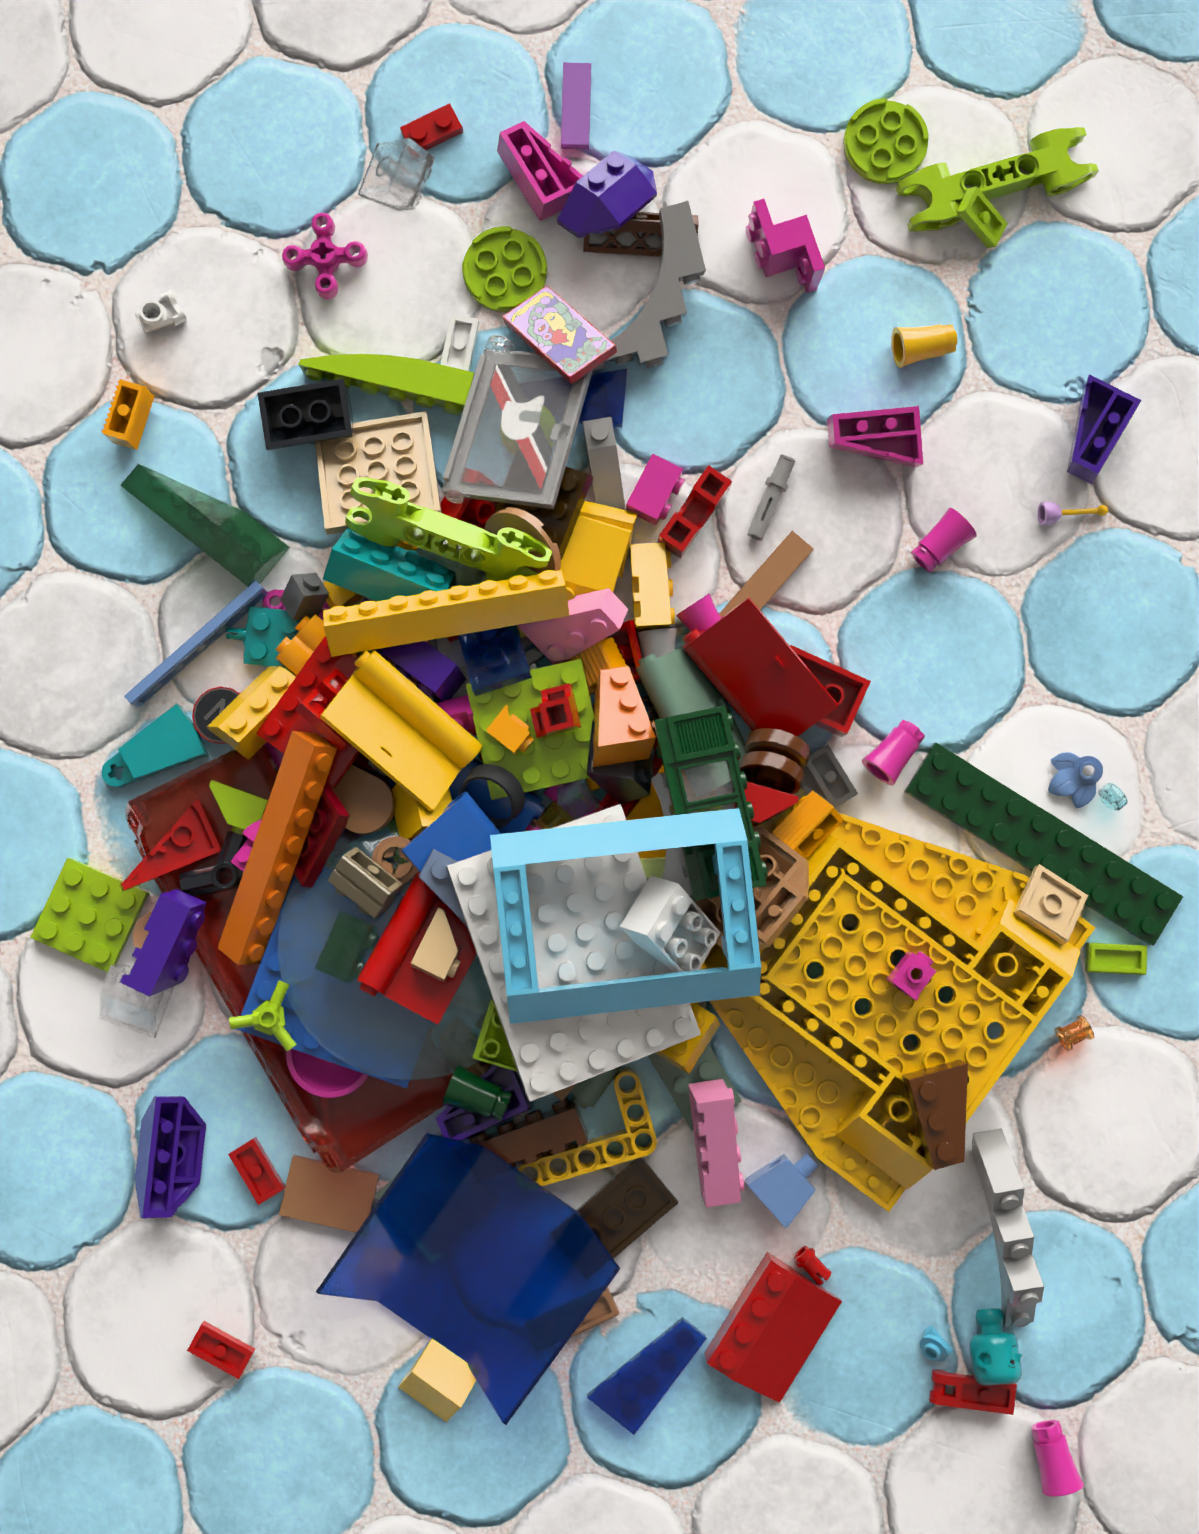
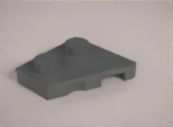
M828 744L809 756L807 766L803 770L802 790L807 793L813 790L833 805L834 808L858 795V792Z

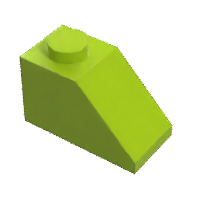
M211 780L210 789L227 824L233 825L231 831L244 835L242 832L249 825L261 820L268 800Z

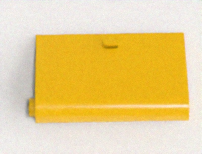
M375 650L371 653L364 651L354 663L358 668L320 715V718L428 811L432 812L460 770L476 757L483 745Z

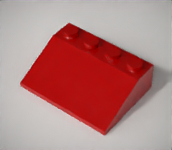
M324 636L256 734L284 754L292 731L316 733L330 742L295 709L335 668L349 679L358 668L354 664L358 658L352 654L331 657L327 637ZM350 743L341 751L337 748L326 779L333 788L338 785L360 753Z
M766 1252L704 1352L706 1362L731 1380L780 1403L836 1313L842 1300L769 1252Z

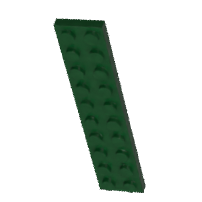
M936 742L933 743L904 790L911 797L1031 872L1038 864L1045 867L1087 894L1088 897L1084 905L1148 945H1155L1184 897Z

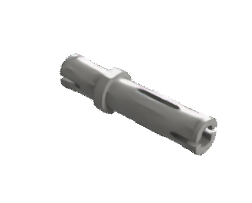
M780 455L771 477H768L765 482L767 487L748 530V536L756 540H763L781 495L787 491L788 485L786 483L795 464L793 458ZM768 501H771L769 508L766 512V515L764 517V520L761 521V517L764 513Z

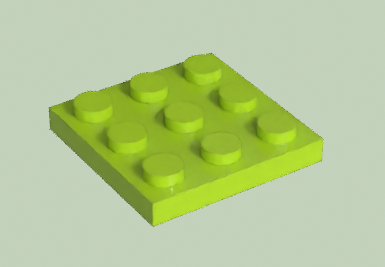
M67 858L30 938L103 971L113 973L150 892L138 887L122 892L120 884L123 880L73 858Z

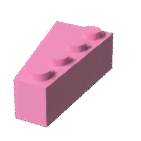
M723 1079L688 1084L700 1189L704 1204L707 1208L741 1202L740 1191H744L745 1187L743 1175L741 1172L739 1173L738 1163L741 1162V1153L736 1141L738 1127L734 1115L735 1101L732 1088H727Z

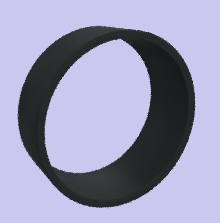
M484 764L475 767L469 772L460 788L459 795L465 791L468 793L467 785L469 782L484 779L496 783L506 792L511 802L510 817L495 819L487 816L497 829L506 826L522 812L525 804L524 791L518 779L511 772L497 765Z

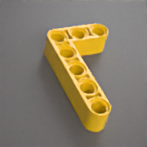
M622 1068L614 1077V1089L626 1129L588 1139V1143L580 1146L577 1143L571 1144L565 1151L555 1155L549 1153V1151L544 1152L542 1158L530 1164L522 1165L520 1162L516 1173L518 1184L525 1189H535L653 1153L657 1146V1138L640 1078L636 1071L631 1068ZM627 1075L633 1077L635 1080L633 1088L624 1090L619 1086L618 1083L621 1077ZM633 1104L640 1105L643 1108V1114L638 1118H631L627 1114L629 1106ZM641 1133H646L652 1138L649 1145L645 1147L638 1146L635 1142L636 1137ZM614 1141L620 1142L623 1145L622 1152L618 1155L610 1154L607 1151L609 1143ZM583 1150H590L594 1153L595 1158L590 1163H583L578 1157L579 1153ZM555 1158H561L566 1162L567 1166L562 1171H555L551 1168L550 1162ZM529 1166L534 1167L538 1172V1176L532 1180L526 1179L522 1174V1170Z

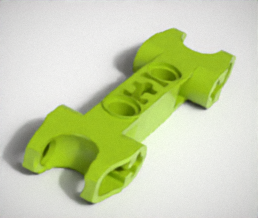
M1057 128L1041 133L1032 138L1029 143L1032 152L972 168L954 175H950L947 163L941 162L924 167L897 183V195H917L927 205L926 210L910 218L907 224L909 232L937 231L962 221L963 219L959 216L957 210L968 190L965 184L978 187L984 196L990 200L1043 184L1046 196L1052 197L1069 192L1073 188L1089 181L1099 172L1097 164H1078L1072 161L1068 155V149L1083 142L1084 137L1087 136L1085 128ZM1019 169L1026 170L1029 175L1022 174Z
M361 477L356 478L351 487L350 494L354 499L368 508L351 507L345 517V524L354 532L380 545L395 546L400 540H403L418 548L466 566L486 572V581L506 580L517 575H536V572L526 566L534 568L547 567L552 551L548 546L527 533L507 527L500 529L497 535L480 527L410 503L409 492L404 487L392 482ZM359 488H370L374 491V494L363 492ZM361 517L368 522L358 523L353 518ZM537 551L541 553L543 557H535L534 555L528 552Z

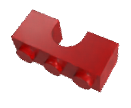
M708 465L693 486L682 507L677 513H674L659 534L657 543H665V548L681 559L730 490L732 481Z

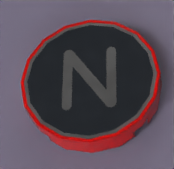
M220 686L211 688L200 695L194 704L192 714L194 727L200 736L212 743L227 744L208 730L207 726L240 694L232 688Z

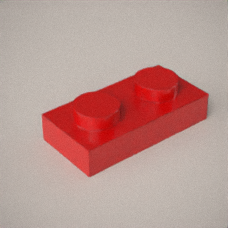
M449 103L401 126L400 131L414 157L463 133V127Z
M254 1137L228 1154L258 1205L285 1189L283 1181L257 1137Z
M206 1321L202 1322L187 1349L188 1352L237 1379H240L256 1350Z

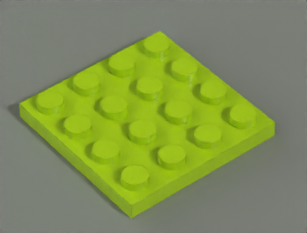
M581 659L466 684L477 738L483 745L480 750L483 765H497L511 772L520 782L524 793L590 778L586 773L594 713ZM568 683L572 684L582 728L536 738L530 708L537 707L539 703H542L541 690ZM506 704L509 707L510 717L514 714L530 727L529 732L534 741L524 753L519 750L516 755L513 754L486 731ZM487 780L491 800L508 797L499 785Z

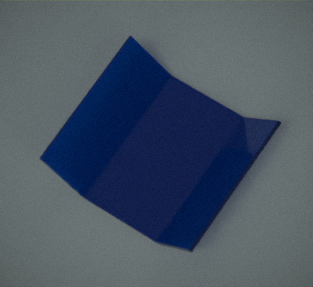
M426 1133L320 1284L316 1293L378 1301L430 1339L435 1340L468 1363V1367L502 1423L507 1425L619 1272L620 1267L577 1210L485 1146Z

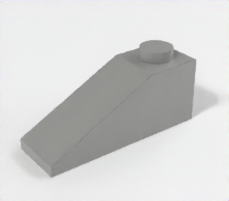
M607 417L583 421V434L590 474L594 477L592 486L595 503L625 509L612 418Z

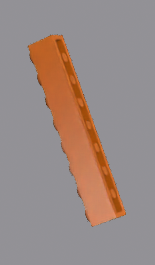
M292 731L226 921L218 949L238 965L261 963L335 757L337 747L316 733Z

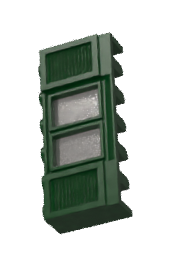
M726 705L654 720L651 726L656 732L658 741L656 753L658 759L662 758L665 775L662 777L663 785L665 788H668L672 803L669 806L670 815L739 808L748 842L752 888L766 886L765 879L768 878L765 862L760 859L758 849H761V841L758 832L753 831L751 819H754V810L751 802L746 800L744 790L747 789V780L744 772L739 770L737 760L741 758L738 743L733 740L732 730H734V723L731 714L727 713ZM714 844L681 847L685 861L682 869L684 877L689 879L692 893L690 898L693 901L720 896L718 875L714 874L712 855H715Z

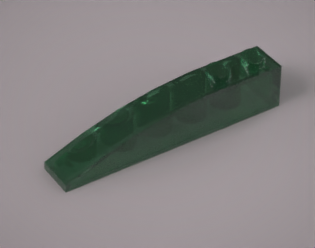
M137 464L120 485L247 587L255 580L261 584L290 548L245 511L141 464Z

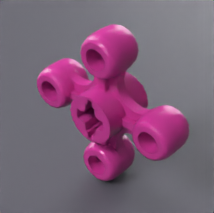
M321 212L317 213L312 219L311 225L317 240L312 243L310 249L304 250L296 245H289L282 252V260L287 269L291 271H299L306 265L316 267L319 272L315 280L316 292L321 298L330 300L336 297L339 289L333 272L338 269L341 263H348L357 268L362 267L368 260V253L365 246L358 241L350 242L346 247L335 246L331 241L335 233L334 221L330 215Z

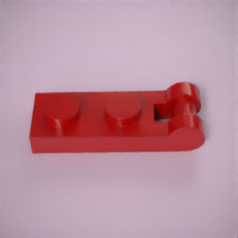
M940 1369L932 1370L931 1380L934 1382V1386L929 1394V1402L941 1406L1014 1415L1016 1383L980 1385L976 1382L973 1375L950 1373ZM946 1385L954 1386L953 1394L945 1393Z

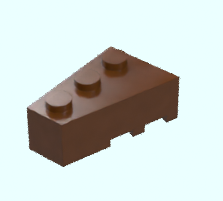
M960 1059L902 1075L926 1162L934 1170L964 1162L968 1063Z

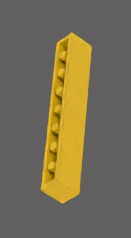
M546 570L540 574L530 576L517 575L500 581L487 580L471 586L458 585L451 589L436 592L429 590L418 595L395 596L391 599L377 602L365 601L359 605L347 607L335 606L330 610L323 611L324 629L331 657L570 616L566 585L561 570Z

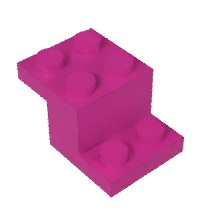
M765 198L753 201L751 213L748 214L749 222L745 226L748 241L750 243L753 242L757 252L754 253L758 269H763L765 277H769L796 268L798 283L804 285L806 293L817 290L825 271V266L807 214L774 225Z

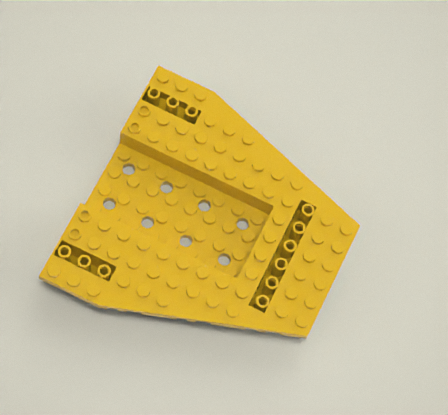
M797 803L766 822L752 827L762 826L771 833L776 828L778 821L787 817L796 807ZM839 813L843 818V823H839V827H835V831H832L831 835L827 836V839L823 840V843L819 844L818 848L810 854V857L806 858L809 862L808 900L771 946L759 949L761 961L760 995L709 1002L815 1156L886 1211L890 1212L906 1189L908 1190L933 1170L925 1159L902 1075L958 1059L968 1063L967 1123L1073 977L1081 952L1079 950L1096 927L1079 916L1068 943L1061 945L1013 914L1029 878L1026 875ZM847 914H853L858 921L856 928L852 931H847L842 926V919ZM715 943L703 963L707 969L718 967L728 969L727 959L723 955L722 947ZM895 950H901L904 954L909 951L915 955L918 951H921L934 961L931 967L936 970V973L920 992L917 1000L909 998L886 980L895 968L890 962V955ZM811 962H818L822 966V974L816 979H811L806 972L807 966ZM914 968L911 971L912 979H917L920 975V970ZM944 986H949L953 991V997L947 1003H942L938 997L939 990ZM860 998H866L870 1003L869 1011L863 1015L857 1014L854 1007L856 1001ZM997 1022L1001 1027V1034L995 1039H990L987 1035V1027L989 1024ZM909 1034H914L918 1039V1045L912 1051H907L903 1047V1040Z

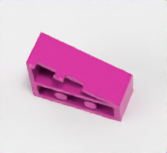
M919 406L832 414L827 418L830 448L915 468L924 465Z

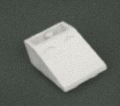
M650 876L620 925V928L634 943L674 973L700 970L721 933L678 883Z

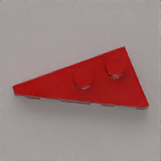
M200 800L195 801L120 884L122 892L221 852L219 843Z

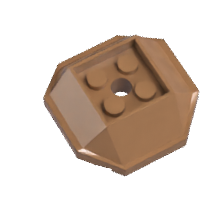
M761 826L753 827V831H757L761 841V849H758L760 859L765 862L768 872V878L765 879L766 886L754 888L753 891L759 949L771 946L808 900L809 862ZM720 896L694 901L721 932L716 943L722 947L721 936L724 935Z

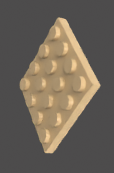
M427 411L353 423L352 437L315 443L324 527L327 535L345 532L348 528L345 524V517L351 507L368 508L355 500L350 494L355 479L361 477L389 481L400 485L409 492L410 503L442 513ZM359 488L363 492L374 494V491L370 488ZM361 517L353 518L358 523L368 522Z

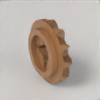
M400 836L388 837L376 846L372 854V860L402 884L407 883L418 871L401 851L411 841ZM399 847L400 857L408 860V863L400 864L398 869H396V874H394L393 863L384 861V858L394 857Z

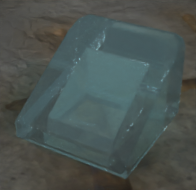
M581 777L577 781L560 786L557 790L558 805L575 819L599 807L598 801Z

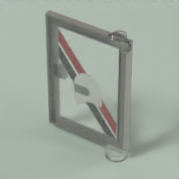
M499 335L488 337L483 355L480 354L443 475L445 481L442 493L446 495V499L457 504L462 503L464 498L554 509L593 370L573 384H570L539 354L514 351V343L506 337Z

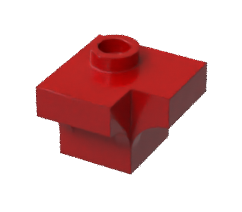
M568 683L541 690L542 703H539L537 707L530 708L536 738L582 728L572 684Z

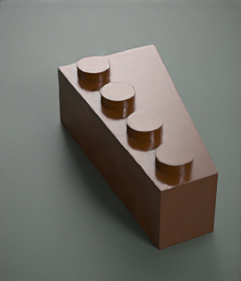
M568 1098L563 1102L559 1100L551 1105L553 1108L542 1113L538 1109L524 1115V1121L514 1124L513 1120L497 1126L498 1131L487 1135L486 1131L470 1137V1142L466 1144L465 1151L477 1182L516 1168L515 1163L521 1161L522 1165L538 1161L544 1156L543 1152L549 1150V1153L554 1155L563 1152L573 1141H577L578 1146L588 1143V1130L578 1105L574 1101L569 1102Z

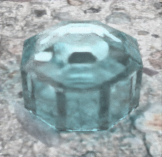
M1106 783L1098 790L1101 801L1113 811H1119L1128 804L1126 795L1113 783Z

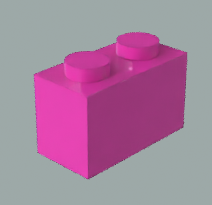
M652 453L626 503V510L638 513L637 517L655 526L659 519L665 520L672 507L668 503L672 494L678 495L685 480L681 478L683 468Z

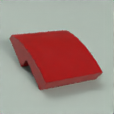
M335 668L295 710L341 751L349 742L320 718V715L348 680L344 674Z

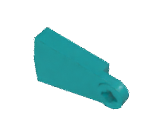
M176 703L118 749L119 752L103 765L101 773L103 780L108 785L124 787L133 782L209 755L200 734L194 727V723L183 707ZM114 766L124 768L125 771L121 773L122 779L119 780L116 777H111V774L114 773Z

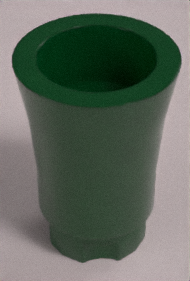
M458 1065L445 1093L443 1105L461 1108L487 1118L493 1117L502 1121L513 1093L502 1090L501 1086L491 1083Z

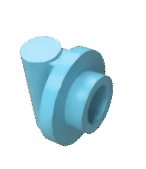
M929 1326L924 1331V1336L919 1343L923 1354L932 1361L941 1362L946 1360L952 1352L949 1344L933 1326Z

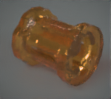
M1082 1015L1077 1016L1076 1021L1064 1027L1058 1026L1055 1028L1059 1042L1068 1052L1073 1049L1074 1045L1086 1039L1092 1040L1095 1038L1090 1024Z

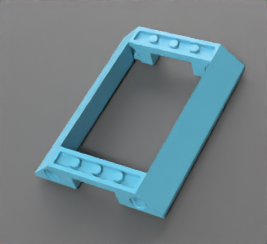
M739 808L490 835L510 1024L760 995L761 961L748 842ZM714 844L715 855H712L714 874L718 875L724 935L721 936L723 955L727 959L728 969L718 967L538 988L525 864Z

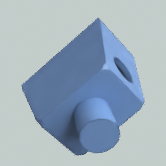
M807 1153L795 1164L783 1154L748 1176L745 1181L772 1214L787 1228L815 1192V1188L806 1178L819 1166Z

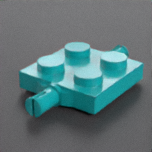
M249 606L248 620L245 628L228 627L226 632L238 633V635L226 634V638L243 640L245 647L243 664L282 666L285 668L275 659L279 654L275 649L286 637L290 640L295 637L299 632L295 627L301 620H292L287 610Z

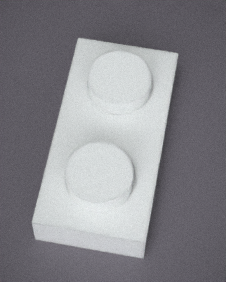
M451 314L441 365L470 371L480 324L479 319Z

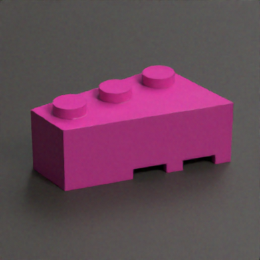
M525 121L499 133L497 152L539 221L562 211L575 183L583 175L571 166L572 162L566 157L562 158L551 148V144Z

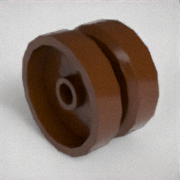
M761 728L751 731L745 744V754L739 765V770L744 772L747 782L792 795L798 793L804 778L803 770L807 766L810 756L809 746L801 738L783 730Z

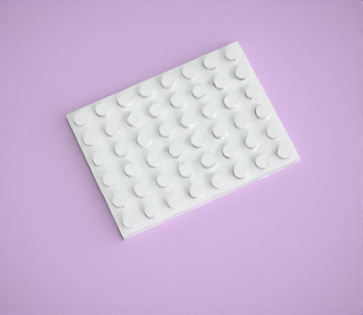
M621 804L554 828L626 821ZM492 850L446 866L529 1102L701 1035L690 1003L510 1024ZM638 852L525 864L538 988L674 973L634 943L620 928V925L647 883Z

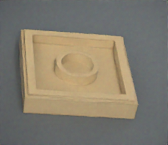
M1038 864L1034 867L1013 914L1061 945H1064L1069 941L1088 895Z

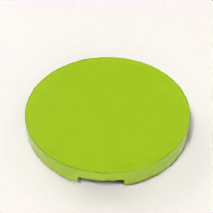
M886 98L875 99L862 105L850 118L844 133V152L852 169L864 179L878 184L898 183L914 174L921 166L927 153L929 133L922 116L909 104L904 105L896 101L887 100Z
M499 226L488 229L475 237L465 254L462 263V273L466 288L476 302L492 311L509 312L544 288L547 279V262L542 247L533 236H529L520 230L512 229L510 226Z

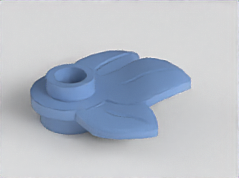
M1063 752L1053 757L1051 763L1058 772L1050 781L1049 793L1057 796L1071 795L1076 808L1084 807L1091 802L1096 795V782L1103 775L1101 762L1093 756L1079 757L1071 752ZM1087 765L1094 768V772L1089 776L1083 774V768Z

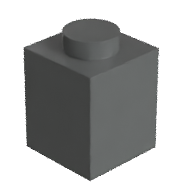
M317 573L291 575L280 600L292 620H301L306 615L311 619L315 614L319 616L329 592Z

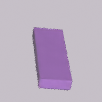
M563 62L561 149H589L591 63Z

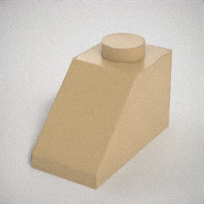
M438 908L411 961V967L445 983L448 976L451 978L455 976L461 961L457 960L458 949L443 909Z

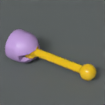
M1041 502L1038 507V521L1040 525H1051L1056 523L1063 515L1098 514L1099 516H1105L1108 513V508L1105 505H1100L1097 508L1061 510L1060 506L1054 502Z

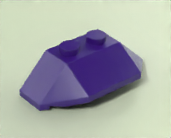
M614 150L575 183L557 218V224L577 238L586 237L587 234H598L621 228L657 197L653 171L633 157Z
M154 1096L141 1120L135 1186L140 1217L142 1219L173 1217L177 1209L200 1184L206 1123L184 1096Z

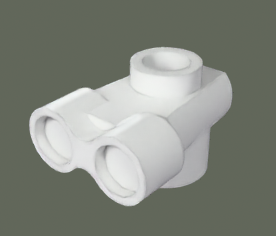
M171 290L158 295L159 300L157 301L147 300L143 302L140 306V311L135 313V317L144 333L158 330L172 323L177 326L187 321L182 308L179 306Z

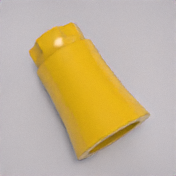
M951 324L912 328L895 327L891 336L892 354L899 368L915 362L954 353L958 343L957 333Z

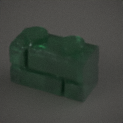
M340 911L315 969L344 982H353L354 978H358L366 964L362 960L367 949L372 951L379 936V934L375 933L377 925L345 911Z

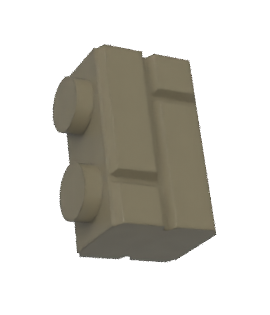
M357 847L341 857L336 865V869L333 870L327 880L335 886V890L339 895L350 898L358 905V909L363 914L372 916L374 919L390 907L395 896L403 886L400 881Z

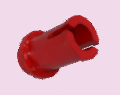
M803 1246L796 1252L794 1256L796 1265L799 1268L803 1267L817 1285L824 1283L821 1279L822 1277L825 1281L829 1279L832 1272L817 1258L813 1248Z

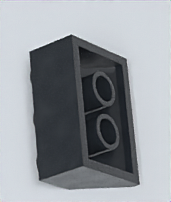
M344 379L257 393L267 451L353 436V413L349 389Z
M593 719L586 774L619 804H625L649 796L651 778H653L654 745L649 759L592 767L595 727Z

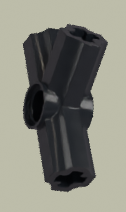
M227 831L216 866L179 874L181 891L197 897L223 890H233L239 887L243 871L230 861L247 841L248 837ZM225 869H231L233 872V879L228 884H222L220 881V874Z

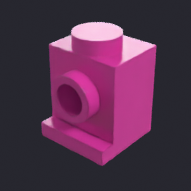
M468 695L436 703L466 731L472 733L473 736L477 735Z
M907 951L886 980L909 998L917 1000L920 992L936 973V970L931 967L934 961L921 951H918L916 955L913 952ZM914 968L920 970V975L917 979H912L911 971Z

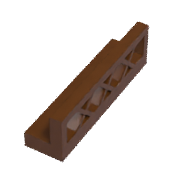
M638 212L621 228L611 230L616 231L612 234L610 231L604 232L608 239L602 244H589L590 234L584 237L583 252L662 256V244L658 248H654L644 241L651 233L659 234L662 237L659 213ZM692 215L698 236V215ZM622 232H631L637 240L630 246H622L616 237Z

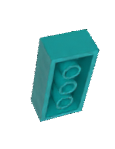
M348 527L331 550L323 580L372 600L383 601L395 596L406 597L418 595L429 590L436 592L451 589L456 575L454 571L439 565L435 561L423 558L414 550H405L396 545L389 547L380 545L366 539Z

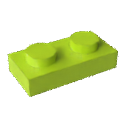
M978 187L968 188L957 213L987 248L996 247L1008 223Z

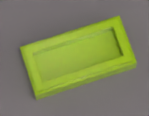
M1086 943L1085 972L1146 975L1147 946Z

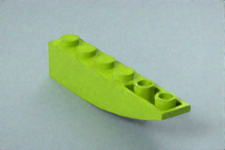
M327 355L300 359L298 364L305 377L314 381H322V378L327 380L344 379L348 388L350 385L360 387L361 391L372 395H377V392L388 394L389 398L401 402L405 401V399L416 401L417 405L425 408H432L433 405L442 407L445 412L454 415H460V412H463L474 377V372L421 359L394 355Z

